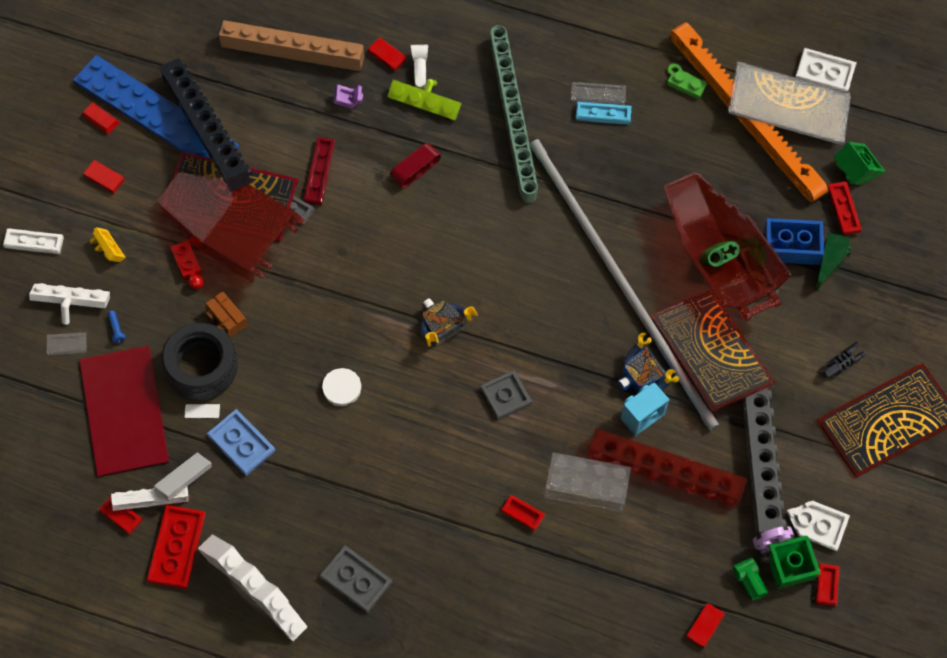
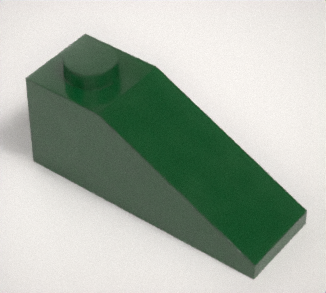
M832 233L827 234L824 243V256L819 266L815 290H819L844 263L846 256H850L852 246L849 245V237Z

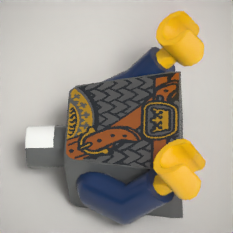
M427 299L422 304L426 312L422 314V321L420 323L421 337L427 341L428 346H431V342H433L437 347L466 328L465 318L471 322V316H477L478 314L474 307L463 308L452 303L448 304L444 300L435 305L431 299Z

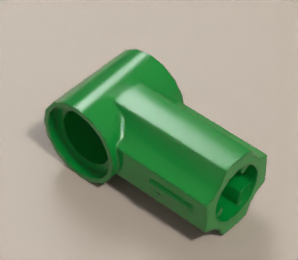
M753 558L732 566L736 579L742 582L752 601L768 594L759 576L758 566Z

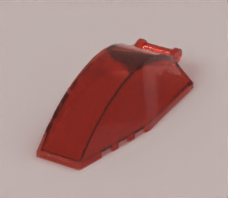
M698 172L691 173L664 185L663 189L684 250L723 307L738 309L743 318L749 321L756 314L771 307L781 306V301L775 291L791 277V273L752 218L742 214L738 210L739 207L735 204L729 203L725 199V195L716 192L712 188L713 185ZM733 241L739 245V255L720 266H705L701 262L702 252L720 242ZM712 253L711 256H710L711 262L714 261V254H713V253ZM765 297H768V298L770 299V300H768V301H766V302H764V303H762V304H760V305H757V306H755V307H753V308H751V309H748V308L746 307V306H748V305H750V304H752V303H754V302H757V301H759V300H761V299H763V298H765Z

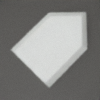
M815 501L807 502L804 505L786 511L799 537L808 535L810 541L834 551L838 550L850 515Z

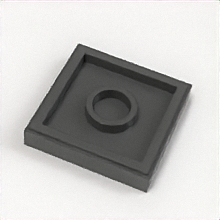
M515 370L480 385V390L497 420L532 405V400Z

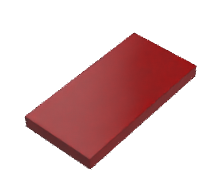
M166 505L147 577L148 583L188 589L205 520V511Z

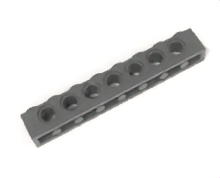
M767 383L742 393L757 539L762 538L761 533L770 529L783 527L786 530V521L782 519L781 513L784 511L783 500H780L779 495L782 492L781 481H778L777 476L780 473L779 463H776L775 458L778 455L777 444H774L773 439L776 436L775 426H772L771 421L774 418L773 408H770L772 392L768 390ZM754 403H760L762 407H756ZM756 421H762L764 425L760 426ZM757 439L765 440L766 444L759 443ZM760 457H765L768 462H762ZM761 476H768L770 481L763 480ZM763 495H770L772 500L765 499ZM765 513H771L774 519L767 518Z

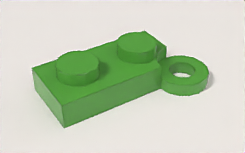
M671 64L668 67L670 78L667 85L700 99L708 82L682 71V67L678 64ZM672 69H677L678 72L674 73Z

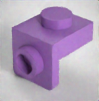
M337 85L334 90V104L354 109L358 103L362 102V86L358 85L355 89Z

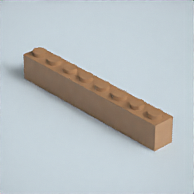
M223 20L219 34L221 47L355 71H361L364 60V45L225 20Z

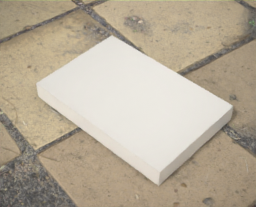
M804 48L795 80L847 95L856 62Z

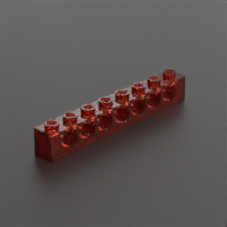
M597 428L587 455L596 462L603 461L609 463L614 468H624L632 474H642L650 480H660L666 482L668 486H678L684 488L689 493H699L707 499L723 501L727 506H739L747 482V478ZM612 448L614 452L608 453L605 449ZM630 454L633 456V458L627 459L624 457V455ZM649 460L652 465H645L643 461ZM667 466L671 471L665 472L662 470V467ZM681 473H687L690 477L683 478ZM700 479L707 480L709 484H702L700 482ZM724 485L728 490L722 491L719 486Z

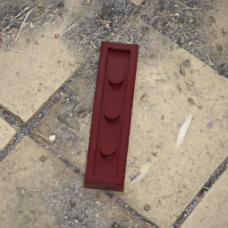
M317 137L303 200L307 204L319 206L323 204L336 143L335 139Z

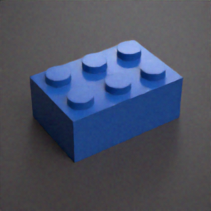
M767 218L763 228L764 262L820 265L824 256L823 221Z

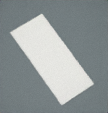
M186 404L185 418H219L220 404Z

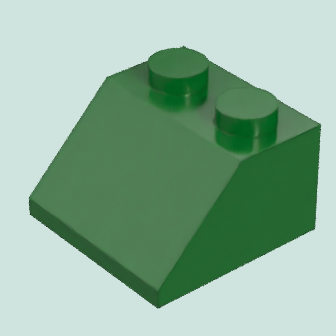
M848 142L833 156L836 160V165L846 173V178L851 184L863 185L886 172L865 144Z
M808 535L769 545L771 571L777 589L815 580L821 574Z

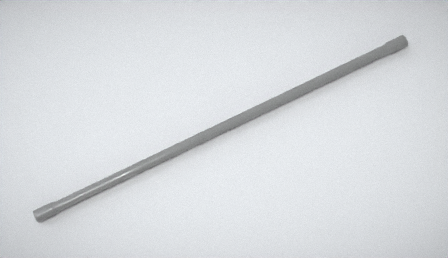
M538 139L532 141L530 147L548 172L670 368L676 371L674 373L675 376L679 377V382L698 410L709 431L715 430L719 427V423L689 380L551 162L541 142Z

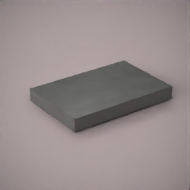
M344 545L320 575L323 581L367 614L393 583L392 579L346 545Z

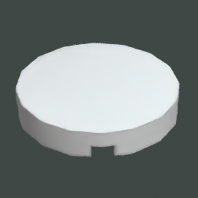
M335 369L324 378L322 385L323 393L328 402L333 405L347 406V404L355 402L360 396V378L349 369Z

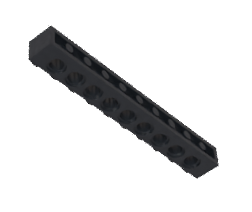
M178 58L159 66L164 82L230 192L250 184L249 175H252L248 164H243L245 162L241 153L236 152L237 148L234 141H229L230 136L227 130H223L221 120L215 118L216 113L213 107L209 108L210 105L206 96L202 97V90L199 85L196 86L194 76L192 74L189 75L190 72L187 65L182 64Z

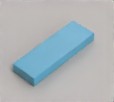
M577 102L576 120L630 125L631 106Z

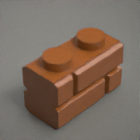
M224 292L219 293L214 299L212 298L205 304V315L211 322L214 320L218 324L217 327L225 331L229 338H232L247 327L246 318Z

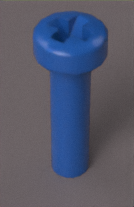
M109 311L108 316L114 333L112 340L116 344L122 343L126 340L125 334L121 333L115 311Z

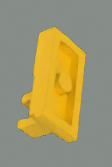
M98 227L94 229V236L90 239V243L96 244L98 242L95 250L104 251V256L108 260L121 263L126 257L108 230Z

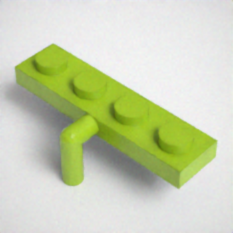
M433 79L427 80L424 90L393 80L387 96L456 120L461 106L460 102L431 93L432 87L437 86V81Z

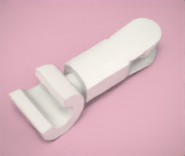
M411 45L415 70V87L424 90L426 85L428 45Z

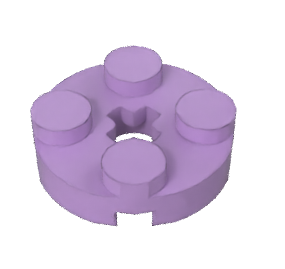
M778 527L761 533L762 538L757 540L755 537L753 543L756 550H760L761 554L769 552V545L793 539L794 534L791 527H787V530H784L783 527Z

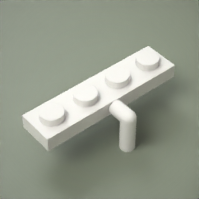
M40 283L34 284L29 296L32 301L60 303L62 324H69L70 305L106 308L110 299V292L99 289L89 290L80 287L70 288L62 285L52 286Z

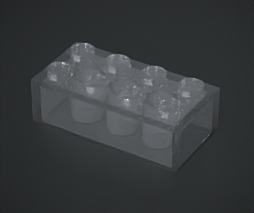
M553 452L544 497L623 512L631 467Z

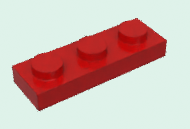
M847 182L829 184L827 188L842 236L861 233L862 228Z

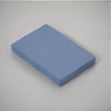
M237 409L207 433V437L245 476L276 451L271 443Z

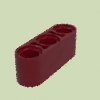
M425 143L391 170L390 177L404 189L440 161L442 155L430 143Z

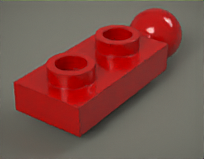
M187 240L170 247L184 280L189 279V287L193 290L202 288L204 281L199 276V274H202V271L189 241Z

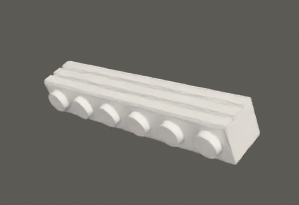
M187 487L169 501L154 491V488L111 494L113 511L189 502Z

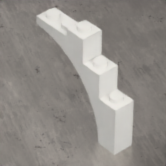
M211 535L198 548L208 562L217 567L244 590L270 616L290 640L294 641L307 628V625L290 606L289 601L279 588L266 581L257 568L246 562L232 545Z

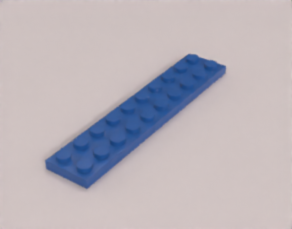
M96 55L73 79L74 84L181 152L210 158L180 107ZM234 142L235 145H236V148H237V150H238V149H239V144H237L236 142Z

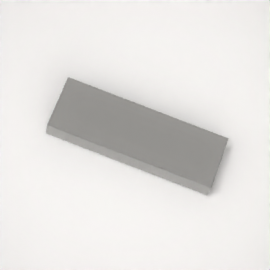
M196 453L154 485V491L169 501L212 467L211 462L199 453Z

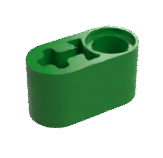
M733 241L720 242L702 252L701 262L705 266H720L737 257L740 247ZM712 253L714 254L713 262H711L710 256Z

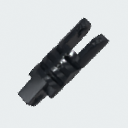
M854 342L826 362L828 366L820 371L824 378L830 377L833 374L838 376L866 356L865 351L859 352L856 356H853L851 353L860 346L859 342Z

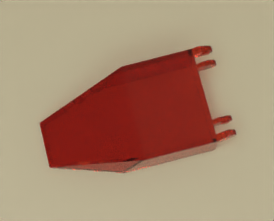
M178 173L157 200L158 205L193 247L251 283L255 281L254 276L262 279L265 277L264 272L256 268L258 263L266 269H271L272 265L262 257L282 229L285 227L293 233H297L296 222L300 224L305 222L297 212L292 211L250 184L230 192L224 180L220 178Z

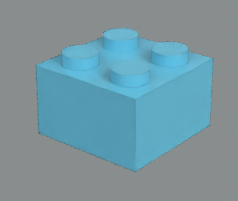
M655 382L650 386L645 385L639 390V394L634 397L630 396L624 401L621 420L637 436L666 414L669 398Z

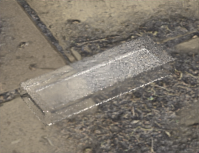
M572 82V101L625 104L626 86Z

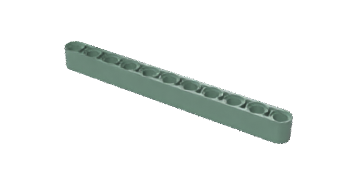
M497 25L491 29L490 44L520 197L522 201L532 203L537 198L538 185L507 31L503 26Z

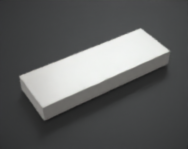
M7 228L3 246L9 249L60 254L64 237L61 234Z

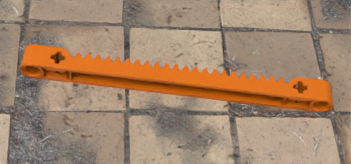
M685 22L671 30L670 38L672 42L732 111L736 88L734 79H729L730 74H725V68L720 69L721 64H716L717 59H712V53L707 54V48H701V37L688 23ZM733 112L809 202L815 201L828 192L826 183L810 165L801 164L802 158H796L797 152L791 153L792 146L787 147L788 142H782L783 136L778 137L779 131H773L774 125L769 126L770 122Z

